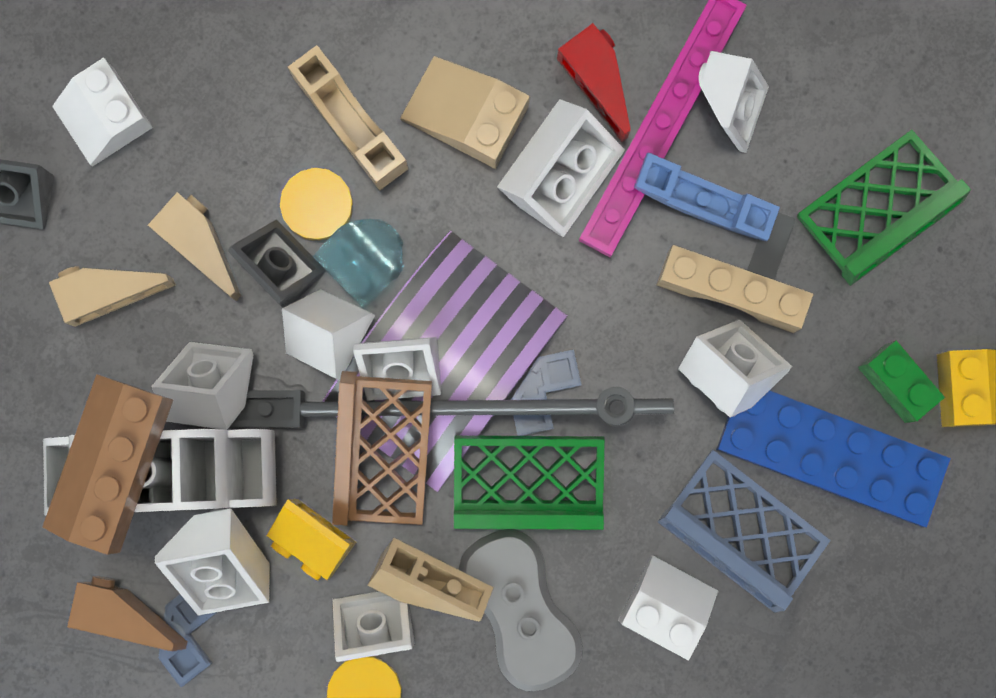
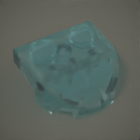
M359 219L344 224L333 233L313 256L362 308L369 306L391 281L396 280L404 266V263H402L403 241L400 235L390 224L380 219Z

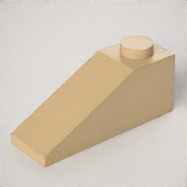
M177 192L148 226L225 293L237 301L241 294L211 221L203 215L207 208L192 195L184 199Z
M79 267L65 269L58 273V279L49 282L64 322L74 327L176 286L173 278L162 273L80 269Z
M396 538L392 539L381 554L367 585L400 602L478 622L483 617L494 588Z

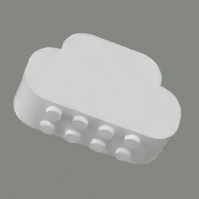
M269 429L163 430L134 512L277 506L275 431ZM75 435L43 439L44 516L47 515Z

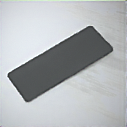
M778 212L768 241H757L747 271L775 280L795 223V218Z

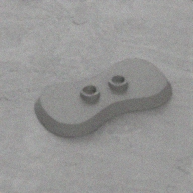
M508 529L491 533L474 542L463 553L459 570L494 587L484 613L493 627L497 661L502 674L512 685L524 691L544 690L561 683L578 668L582 658V642L574 624L555 606L549 595L545 579L544 559L540 548L524 532Z

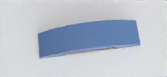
M646 153L634 186L635 189L671 208L707 223L751 238L768 241L780 208L779 206L750 194H738L680 170V165L651 153Z

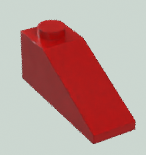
M592 23L558 49L557 60L620 141L623 142L628 138L631 128L616 53L613 49L615 44L604 29L599 31Z

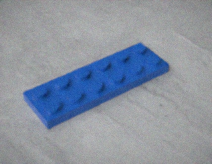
M770 390L752 408L731 418L728 416L716 449L926 528L951 459Z

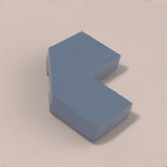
M574 349L538 357L511 400H547L546 393L581 386ZM513 415L517 436L554 429L551 415Z
M181 594L165 606L164 621L188 641L187 647L177 651L159 649L158 658L178 685L183 687L212 664V661L191 633L217 612L197 615Z

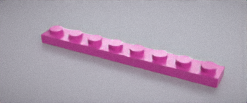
M708 0L581 234L580 242L611 258L645 195L635 189L634 186L646 153L665 158L701 91L699 85L701 66L703 63H707L711 51L722 52L744 12L746 4L738 0Z

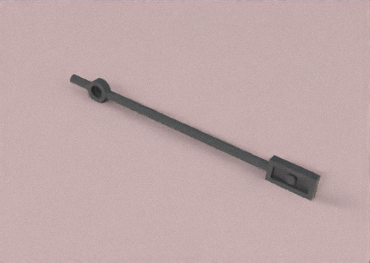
M610 387L604 390L598 399L431 401L430 416L599 414L601 419L611 426L625 425L631 421L635 414H674V398L634 399L629 391L621 387ZM302 390L248 391L244 409L229 428H304V417L338 416V402H305V392ZM384 401L365 402L374 410ZM400 401L410 412H413L423 403V401ZM614 401H621L624 404V409L619 414H613L610 411V406ZM392 403L378 416L404 415ZM362 409V416H367L368 414Z

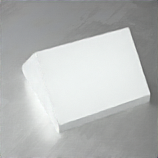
M320 289L282 308L286 353L340 381L342 371H346L354 356L353 345L361 343L375 315Z
M437 337L367 342L353 345V352L360 376L432 381L431 396L441 395ZM364 388L367 401L388 399L379 388ZM389 389L393 394L397 391L394 389ZM407 390L399 398L422 397L424 391Z
M380 591L332 599L336 662L413 648L415 641L409 605L407 603L400 602Z

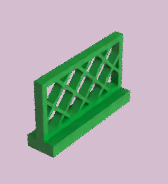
M911 129L799 212L797 218L842 270L841 276L851 286L962 204L971 189L962 179L957 181ZM910 143L919 153L918 164L897 162L898 150ZM893 155L892 161H885ZM876 167L891 169L890 186L869 183L870 171ZM896 170L917 172L916 188L895 186ZM922 173L937 174L945 185L937 191L921 189ZM864 176V183L857 182ZM847 188L863 190L861 207L840 205L841 193ZM868 191L889 193L887 210L867 208ZM894 194L915 196L914 208L909 212L893 211ZM920 196H921V197H928V198H926L924 201H922V202L919 204V202H920ZM836 197L835 204L828 203ZM819 209L834 211L833 228L818 227L809 216ZM839 212L860 214L859 230L837 229ZM865 215L886 217L885 230L879 234L863 232ZM891 218H899L891 224ZM825 235H832L831 242ZM836 236L858 238L856 251L846 259L835 247ZM863 239L870 240L862 246Z
M454 435V529L603 530L604 436ZM462 446H478L487 456L472 468L462 458ZM487 446L496 447L491 451ZM505 446H515L524 454L511 469L496 456ZM524 446L534 447L530 451H528ZM543 446H553L562 455L548 469L534 457ZM562 447L570 448L567 451H565ZM580 447H596V459L585 469L571 457ZM491 460L505 472L493 486H490L478 474ZM528 460L543 473L529 487L515 474ZM567 460L580 474L565 487L552 473ZM462 467L468 472V474L463 479ZM596 468V478L594 479L590 473ZM472 478L486 490L478 500H462V487ZM509 478L523 490L515 500H505L497 492ZM547 478L561 490L552 500H542L533 492ZM586 479L595 487V500H578L571 491L581 481ZM492 495L496 500L487 499ZM528 496H530L533 500H525V499H526ZM565 496H567L570 500H562V499H563Z

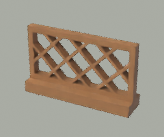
M342 371L338 397L332 525L347 526L348 520L422 525L432 381L357 376V372ZM363 388H379L388 399L373 410L363 400ZM389 389H394L397 391L393 394ZM407 390L424 391L423 403L413 412H410L398 399ZM393 403L405 418L390 429L378 415ZM362 409L368 414L364 419H362ZM421 413L422 424L416 419V417ZM371 420L386 433L373 445H370L361 435V429ZM411 422L421 433V438L408 448L396 433ZM389 439L403 451L390 464L376 451ZM360 444H361L362 447L365 449V451H364L361 455H360ZM420 448V456L418 458L414 452ZM371 455L382 466L383 470L369 480L359 470V464ZM409 458L419 468L418 474L406 483L394 468ZM387 474L401 486L388 498L374 486ZM358 479L363 483V486L359 489ZM416 483H418L417 493L411 488ZM368 490L381 502L374 510H357V499ZM406 492L416 502V513L399 512L392 503Z

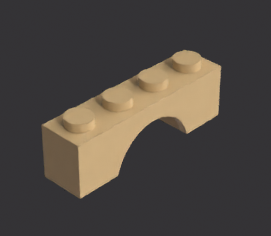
M317 45L288 66L293 79L379 191L408 170L406 159L385 132L365 112L338 71Z
M672 245L667 253L657 282V286L688 297L708 299L737 308L752 315L760 322L792 333L802 329L813 297V293Z

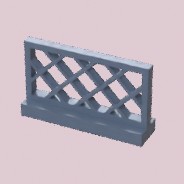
M714 450L710 451L671 506L665 510L657 521L774 613L786 610L793 600L792 595L831 541ZM712 463L725 472L727 485L708 487L706 471ZM732 477L735 480H737L740 484H733ZM701 481L702 488L694 489L697 483ZM747 488L754 494L756 508L738 510L734 489ZM728 490L731 511L712 513L709 492ZM702 493L706 514L693 516L681 505L689 495ZM762 501H764L769 506L763 507ZM777 511L781 514L784 520L785 531L767 533L764 512ZM757 513L760 534L742 536L739 515ZM732 516L735 537L723 539L715 532L713 518ZM707 519L708 527L700 520ZM792 524L799 529L792 530ZM805 533L817 542L810 554L797 556L793 535ZM786 536L790 557L772 559L768 538ZM761 539L765 560L751 561L747 558L743 541ZM736 542L737 549L729 543ZM798 560H805L799 568ZM791 561L793 578L785 587L775 579L773 564ZM758 565H766L767 572Z

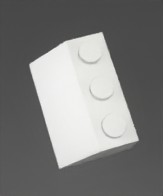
M559 99L497 188L519 208L558 235L564 237L622 156L625 149L587 109Z
M231 508L213 509L208 513L194 515L155 556L157 567L197 615L269 603L270 563Z

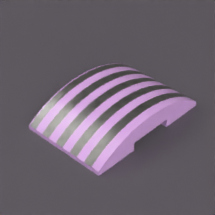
M450 231L407 281L362 343L437 337L441 395L431 396V401L505 400L566 319L567 315ZM353 356L346 371L357 372V376H360L355 356ZM336 379L322 402H338L339 380ZM363 388V400L367 401L365 391ZM423 396L398 399L400 401H423ZM383 399V400H370V401H385L386 399ZM494 415L430 416L425 478L427 485L438 492L454 471V435L479 436ZM379 416L390 429L405 418V416ZM417 416L416 419L422 424V416ZM373 420L361 429V435L372 444L386 434ZM411 422L396 433L408 448L421 438V433ZM391 439L379 447L381 451L393 460L403 453ZM462 446V458L471 446ZM420 448L414 452L418 458L420 456ZM409 458L400 464L412 474H418L419 468Z

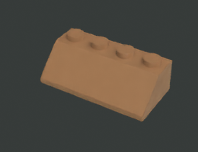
M96 374L42 528L68 542L106 555L120 553L173 399Z

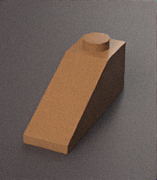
M93 576L92 582H77L68 628L168 651L186 649L188 641L128 589L114 586V579Z

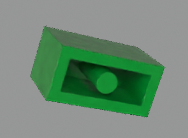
M897 340L882 346L858 367L904 423L918 421L945 398Z

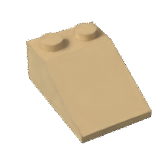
M434 56L400 119L496 169L529 107L530 96L498 79Z

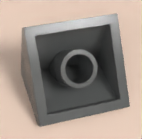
M0 159V223L44 229L54 175L37 164Z
M277 219L233 244L228 249V252L283 308L294 303L326 272Z

